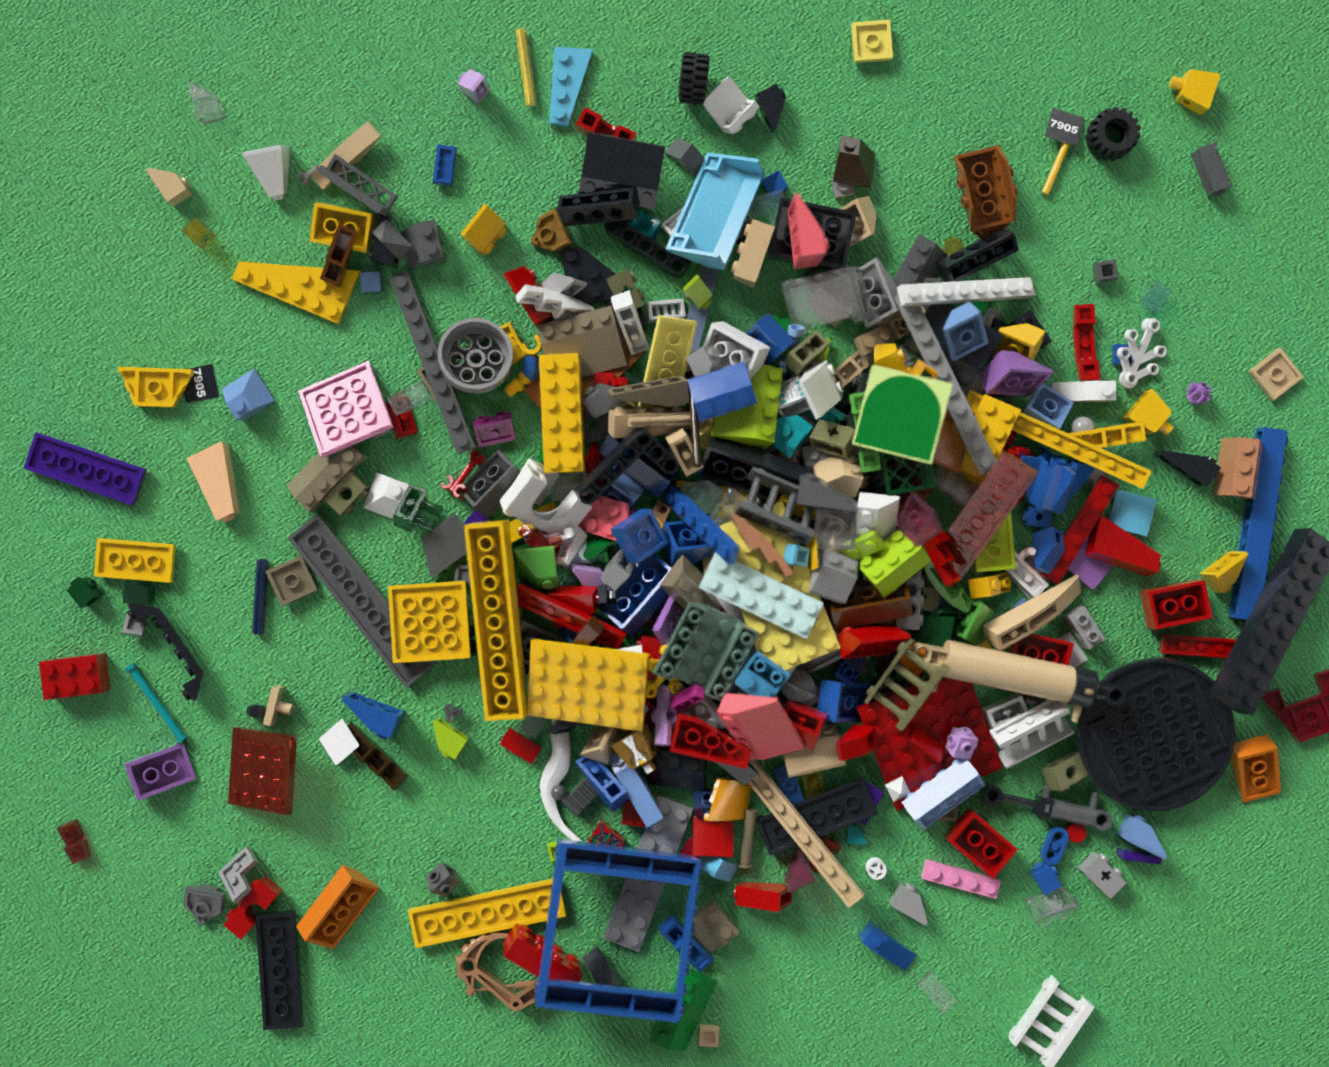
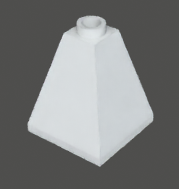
M276 145L242 152L243 157L268 197H273V201L285 199L284 195L288 193L289 145Z

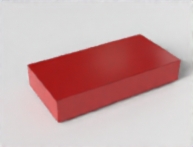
M511 727L500 742V745L530 764L534 762L542 749V746Z

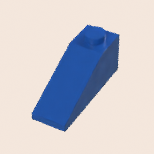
M583 756L575 761L596 793L612 812L628 801L627 790L603 763Z
M869 921L859 934L862 943L903 970H906L917 956L872 921Z

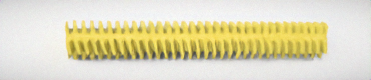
M519 28L515 29L525 104L526 106L537 105L534 104L537 102H534L536 97L533 96L536 95L533 92L535 90L532 89L535 88L532 85L534 83H531L534 80L531 78L533 73L530 71L532 70V66L529 64L531 59L528 57L530 52H527L529 51L527 50L529 45H526L528 44V38H525L527 37V31H524L526 29Z

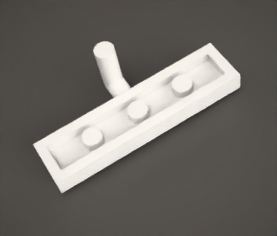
M1026 547L1019 554L1014 551L1016 569L1005 571L1034 598L1049 585L1024 561L1029 555L1036 553L1035 548Z

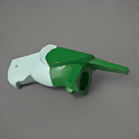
M608 538L585 540L568 566L562 565L566 572H573L570 566L572 563L592 564L596 561L607 563L610 561L608 546L618 544V542Z

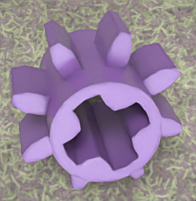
M1194 381L1188 387V394L1186 396L1194 405H1198L1200 402L1205 405L1210 400L1212 390L1205 382L1201 381L1197 384Z

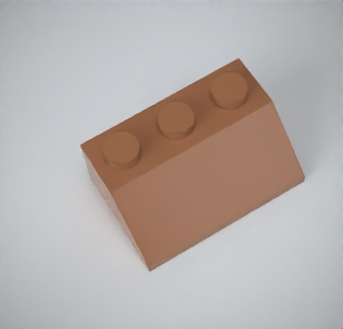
M1241 437L1221 438L1218 466L1221 468L1216 474L1213 495L1255 500L1263 442L1260 439Z

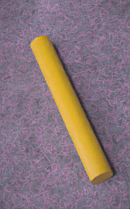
M1062 143L1041 192L1043 195H1049L1070 147L1069 143Z

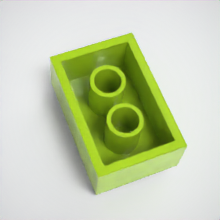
M902 527L883 541L885 543L883 550L863 557L858 561V568L884 598L931 561L923 547Z

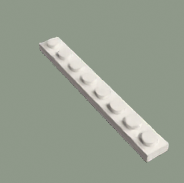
M1031 277L903 284L897 287L901 306L1025 299L1035 296Z

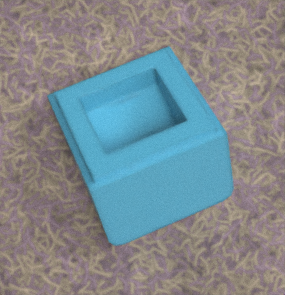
M787 544L784 554L785 562L789 565L807 568L810 548Z

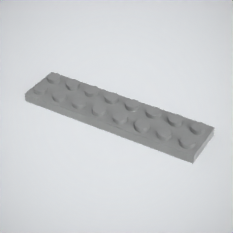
M657 794L655 801L665 819L650 828L645 826L637 848L677 853L693 807ZM625 878L603 939L639 952L665 882Z

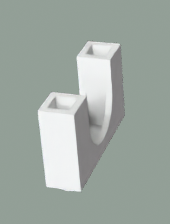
M527 465L501 498L500 503L503 512L509 517L514 516L518 518L523 524L534 526L540 532L548 533L552 538L564 535L563 530L565 528L575 529L591 510L592 505L582 503L577 491L572 489L562 503L554 510L549 512L533 510L532 506L535 499L548 483L543 473Z

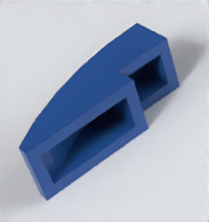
M672 913L658 927L661 934L680 953L684 924ZM691 935L692 952L691 955H688L687 961L701 973L714 961V958L698 939Z

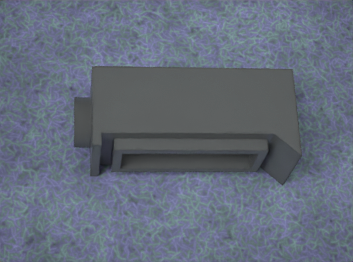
M1218 141L1198 148L1196 152L1191 153L1206 196L1213 194L1215 197L1226 193V189L1233 185L1232 183L1229 184L1228 175L1218 149H1216Z

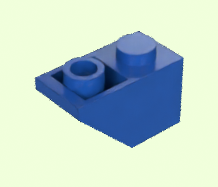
M1053 526L1032 534V547L1036 549L1034 564L1036 569L1045 574L1051 573L1065 551L1063 532Z

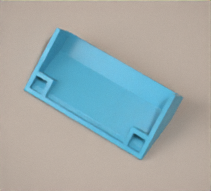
M707 152L666 250L705 267L725 270L765 174L760 160Z

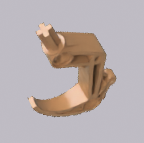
M491 932L489 934H481L479 938L474 937L470 940V944L466 943L461 948L462 954H458L455 959L457 961L456 975L465 981L467 985L466 994L473 996L475 992L490 991L512 1011H519L535 1003L534 995L537 978L507 985L479 965L480 956L485 946L493 940L506 938L509 932ZM465 962H473L474 968L467 969L465 967ZM477 979L485 987L476 988L475 980Z

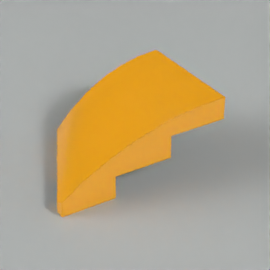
M726 777L716 779L710 798L712 806L709 814H705L704 820L731 821L744 819L745 809L749 806L751 793L749 783L744 786L735 779Z

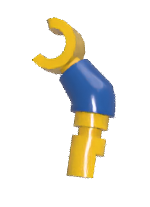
M537 334L534 337L537 341V347L534 350H530L527 344H521V348L527 353V356L524 358V365L518 374L519 377L514 378L504 388V391L510 397L517 391L521 392L525 388V384L528 385L530 382H534L540 374L539 357H537V354L542 351V346Z

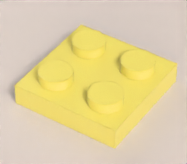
M890 20L853 22L851 24L854 63L891 61L893 59Z

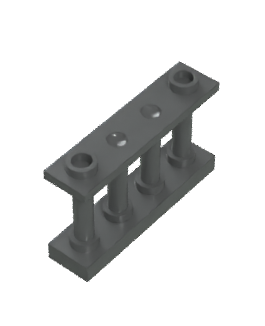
M753 467L747 476V479L753 481L747 501L742 500L734 514L807 545L815 534V530L809 528L814 508L819 509V507L807 505L802 523L793 522L791 516L797 500L798 486L771 475L763 469ZM760 485L771 489L765 509L754 504ZM779 492L789 496L783 517L772 512Z

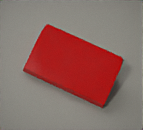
M407 396L389 400L385 403L394 427L392 429L396 440L418 433Z
M914 724L906 733L915 745L940 764L942 762L943 746L918 724Z

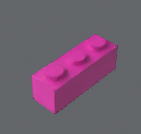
M693 684L670 697V708L680 712L705 699L704 687Z

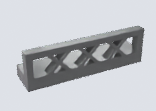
M334 154L327 167L321 165L317 171L379 214L387 216L398 198L396 194L336 154ZM337 161L342 163L344 172L336 173L333 171ZM357 173L359 182L352 184L349 174ZM372 183L374 193L367 194L364 184ZM386 193L391 196L386 206L381 203L379 195Z

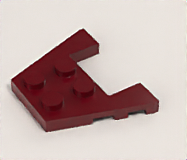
M1329 668L1314 674L1320 690L1319 694L1286 706L1278 688L1266 691L1262 698L1297 742L1301 743L1329 732Z

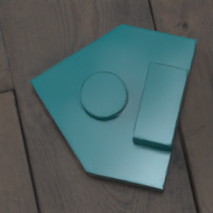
M799 415L778 418L774 439L775 447L789 458H792L814 429V426Z

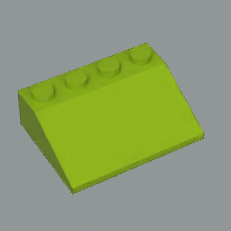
M763 364L751 379L757 404L714 417L711 436L761 448H767L774 443L783 369Z

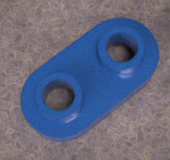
M1052 827L1048 831L1041 848L1040 856L1049 865H1055L1061 860L1069 836L1062 827ZM1059 833V838L1055 839L1054 835ZM1048 851L1053 852L1051 856H1047Z

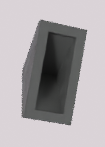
M676 138L665 152L668 157L695 177L705 160L692 143Z

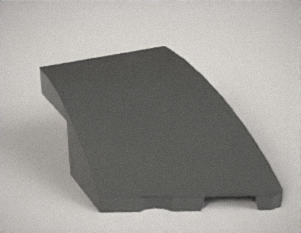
M455 513L422 536L431 578L467 553L464 524Z

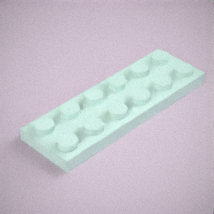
M716 552L698 587L805 639L808 638L823 605V602L737 561L735 564L728 565Z

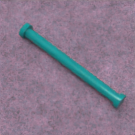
M133 663L126 667L125 671L132 675L176 736L177 743L179 744L188 738L187 734H183L136 668L137 665Z

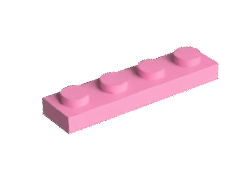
M929 859L925 860L921 878L924 880L994 899L997 898L1001 883L999 878L992 879L988 875Z

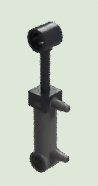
M1047 782L1044 786L1043 794L1036 793L1034 800L1003 793L999 787L992 783H986L980 789L981 798L990 805H998L1002 801L1032 807V813L1044 818L1059 819L1097 828L1101 831L1108 830L1113 821L1109 813L1097 808L1099 793L1093 792L1088 807L1051 798L1052 790L1049 789ZM995 790L994 797L988 798V792ZM1103 815V820L1097 823V818Z

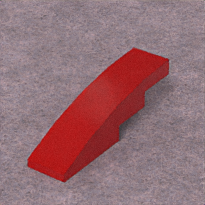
M927 508L917 510L915 516L919 532L936 571L947 587L957 584L962 579L950 564L955 558L944 544L949 540L948 536Z

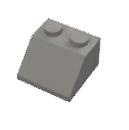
M824 548L818 553V568L811 571L809 592L844 605L857 579L858 561Z

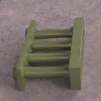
M912 638L907 643L902 642L896 650L898 652L897 656L876 686L872 685L866 692L868 697L864 701L868 704L875 698L897 715V719L900 721L896 727L901 731L908 726L950 669L945 663L939 668L933 667L909 649L914 642ZM904 655L929 673L928 676L931 678L928 682H923L899 663ZM893 670H896L917 686L920 691L919 695L912 696L890 679L889 676ZM883 684L908 702L910 707L907 711L900 709L879 692Z

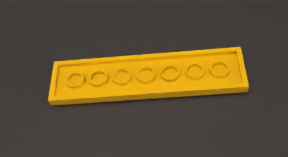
M553 878L410 908L408 914L415 948L513 928L515 923L529 925L547 921ZM562 890L557 918L566 917L567 915Z

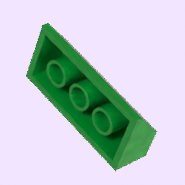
M689 968V974L685 976L684 984H687L686 996L682 998V1004H684L683 1017L680 1016L679 1022L656 1020L650 1033V1042L666 1050L685 1051L717 980ZM677 977L673 983L670 992L675 993Z

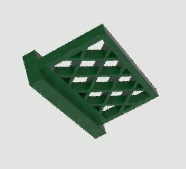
M880 451L887 495L936 487L932 464L918 461V464L913 469L904 463L907 458L901 461L890 453H887L889 456L885 458L886 452ZM890 457L900 463L894 472L887 468L886 462ZM902 465L912 471L906 480L896 474ZM914 473L920 477L922 486L913 487L907 481ZM894 476L903 482L897 490L890 489L889 482ZM905 484L910 487L902 489L905 486Z

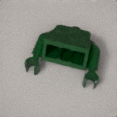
M940 607L933 612L930 611L928 616H923V625L920 626V630H910V633L920 635L919 643L943 647L947 640L954 641L958 617H965L966 615H961L960 610L955 607Z

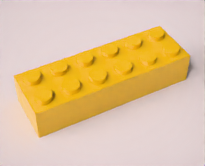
M579 353L539 355L544 473L586 472L583 403L581 402V355Z

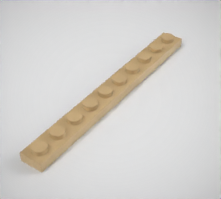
M749 759V762L758 771V774L748 782L749 785L846 906L849 908L863 898L865 894L758 761L756 759Z

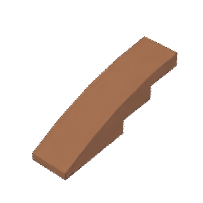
M736 514L730 516L749 551L757 548L766 564L775 562L783 577L793 573L781 554L759 531Z

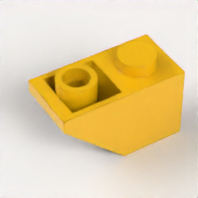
M1007 572L968 580L971 599L991 597L1011 591V580Z

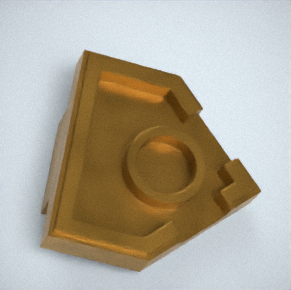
M556 208L538 217L534 236H532L530 244L554 252H558L573 244L568 227L563 226Z

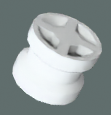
M872 857L867 860L865 868L871 878L879 880L885 877L887 869L880 858Z

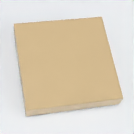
M1277 348L1248 371L1271 402L1275 401L1304 378L1281 348Z

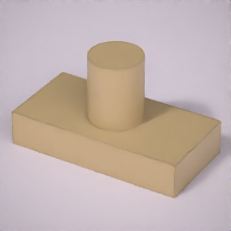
M276 685L271 688L263 725L272 726L276 724L278 713L292 714L294 704L281 701L284 686Z

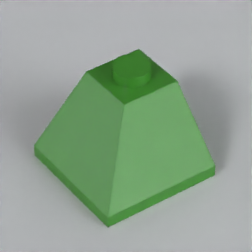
M554 546L515 549L519 572L523 578L539 589L559 588V569Z

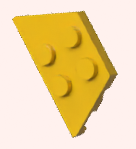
M118 367V372L121 373L125 381L124 385L127 391L130 392L133 405L139 407L175 408L194 374L192 369Z

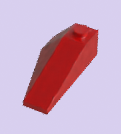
M678 713L670 752L747 769L751 753L750 748L697 717Z

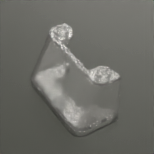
M856 266L781 283L791 324L802 325L804 327L803 334L809 333V330L815 326L846 319L854 320V323L865 321V317H870L863 271Z

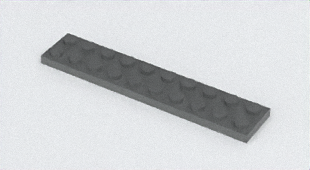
M316 514L287 537L405 688L409 687L437 664L434 661L393 663L389 602L320 514Z

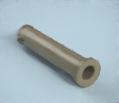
M753 808L745 809L740 860L737 863L738 867L745 869L752 868L751 856L757 810Z

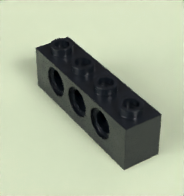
M634 188L560 196L557 212L563 226L567 227L638 219L640 204Z
M1002 228L937 261L936 264L941 279L946 282L960 281L1019 251L1015 233Z

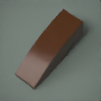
M338 224L325 259L326 263L320 277L321 280L341 287L358 231Z
M593 615L584 624L572 644L595 647L597 642L594 639L600 634L604 625Z

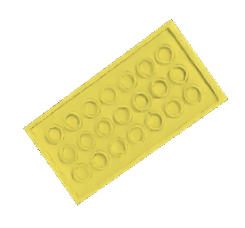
M783 502L776 503L772 510L773 513L782 517L785 511ZM742 518L759 531L781 554L783 559L787 544L799 545L798 541ZM732 521L719 526L740 546L736 559L737 562L822 602L819 595L809 592L811 573L808 565L805 568L788 564L793 573L783 577L774 561L766 564L757 548L749 551ZM822 605L807 639L739 607L745 624L759 632L754 642L756 652L759 651L784 670L840 648L824 605Z

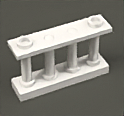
M1047 700L990 730V734L999 748H1003V750L997 753L1006 769L1074 734V730L1065 718H1062L1070 713L1065 703Z
M1052 975L1044 980L1042 989L1018 1024L1012 1027L1008 1037L1014 1046H1017L1021 1041L1041 1055L1040 1061L1045 1067H1054L1095 1008L1083 996L1077 1001L1059 989L1057 986L1060 983ZM1052 994L1073 1007V1011L1069 1016L1066 1017L1047 1004ZM1041 1010H1044L1063 1023L1058 1032H1054L1036 1019ZM1031 1025L1052 1039L1048 1048L1042 1047L1025 1035Z

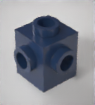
M706 789L705 791L693 792L696 818H704L705 814H709L712 806L710 798L713 790Z

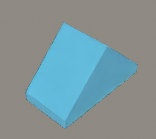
M699 856L698 858L703 865V870L713 878L730 882L738 867L737 863L726 857Z

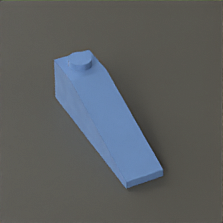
M615 752L609 762L620 783L627 790V795L645 826L650 828L665 818L639 768L630 769Z

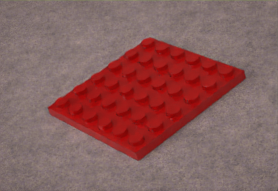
M929 677V678H927V679H924V680H922V681H923V682H924V681L928 682L931 677ZM943 677L936 688V692L930 694L903 731L896 727L900 721L897 719L898 716L876 699L868 704L865 703L856 707L862 725L875 727L877 745L872 751L885 784L902 776L910 793H915L924 782L933 780L939 771L946 770L952 766V762L958 758H953L945 746L953 727H967L972 730L978 739L971 759L967 760L980 777L1003 769L973 684L970 682ZM914 684L903 688L912 696H918L920 693L918 687ZM892 692L885 695L886 698L900 709H905L906 711L909 709L908 702L897 693ZM914 724H918L943 746L944 750L940 764L915 745L906 733ZM906 796L894 802L892 800L896 811L906 808L902 803Z

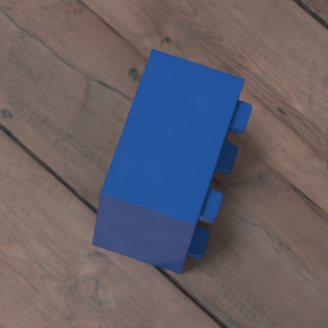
M769 313L756 322L746 333L770 347L764 365L769 366L795 342Z
M640 509L611 528L629 563H640L669 543L651 509Z

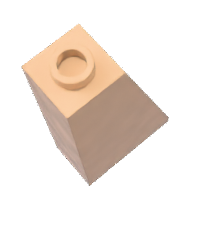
M219 442L188 457L187 460L216 521H224L226 523L235 519L234 515L240 513L229 445L226 442Z

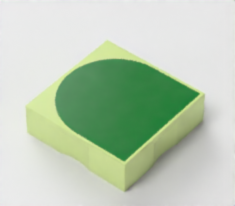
M872 365L852 444L932 464L954 384Z

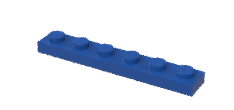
M675 484L669 485L664 501L728 565L735 564L740 546Z

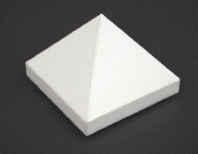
M902 776L885 784L893 802L910 794Z

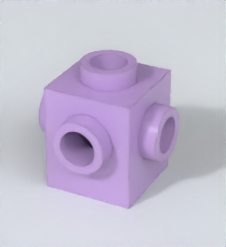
M953 727L945 747L953 758L971 759L978 739L972 730L967 727Z

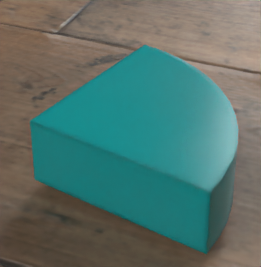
M854 824L847 826L846 843L866 845L863 832Z

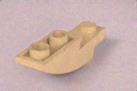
M900 316L855 338L853 341L861 357L873 352L875 345L891 344L911 333L903 317Z

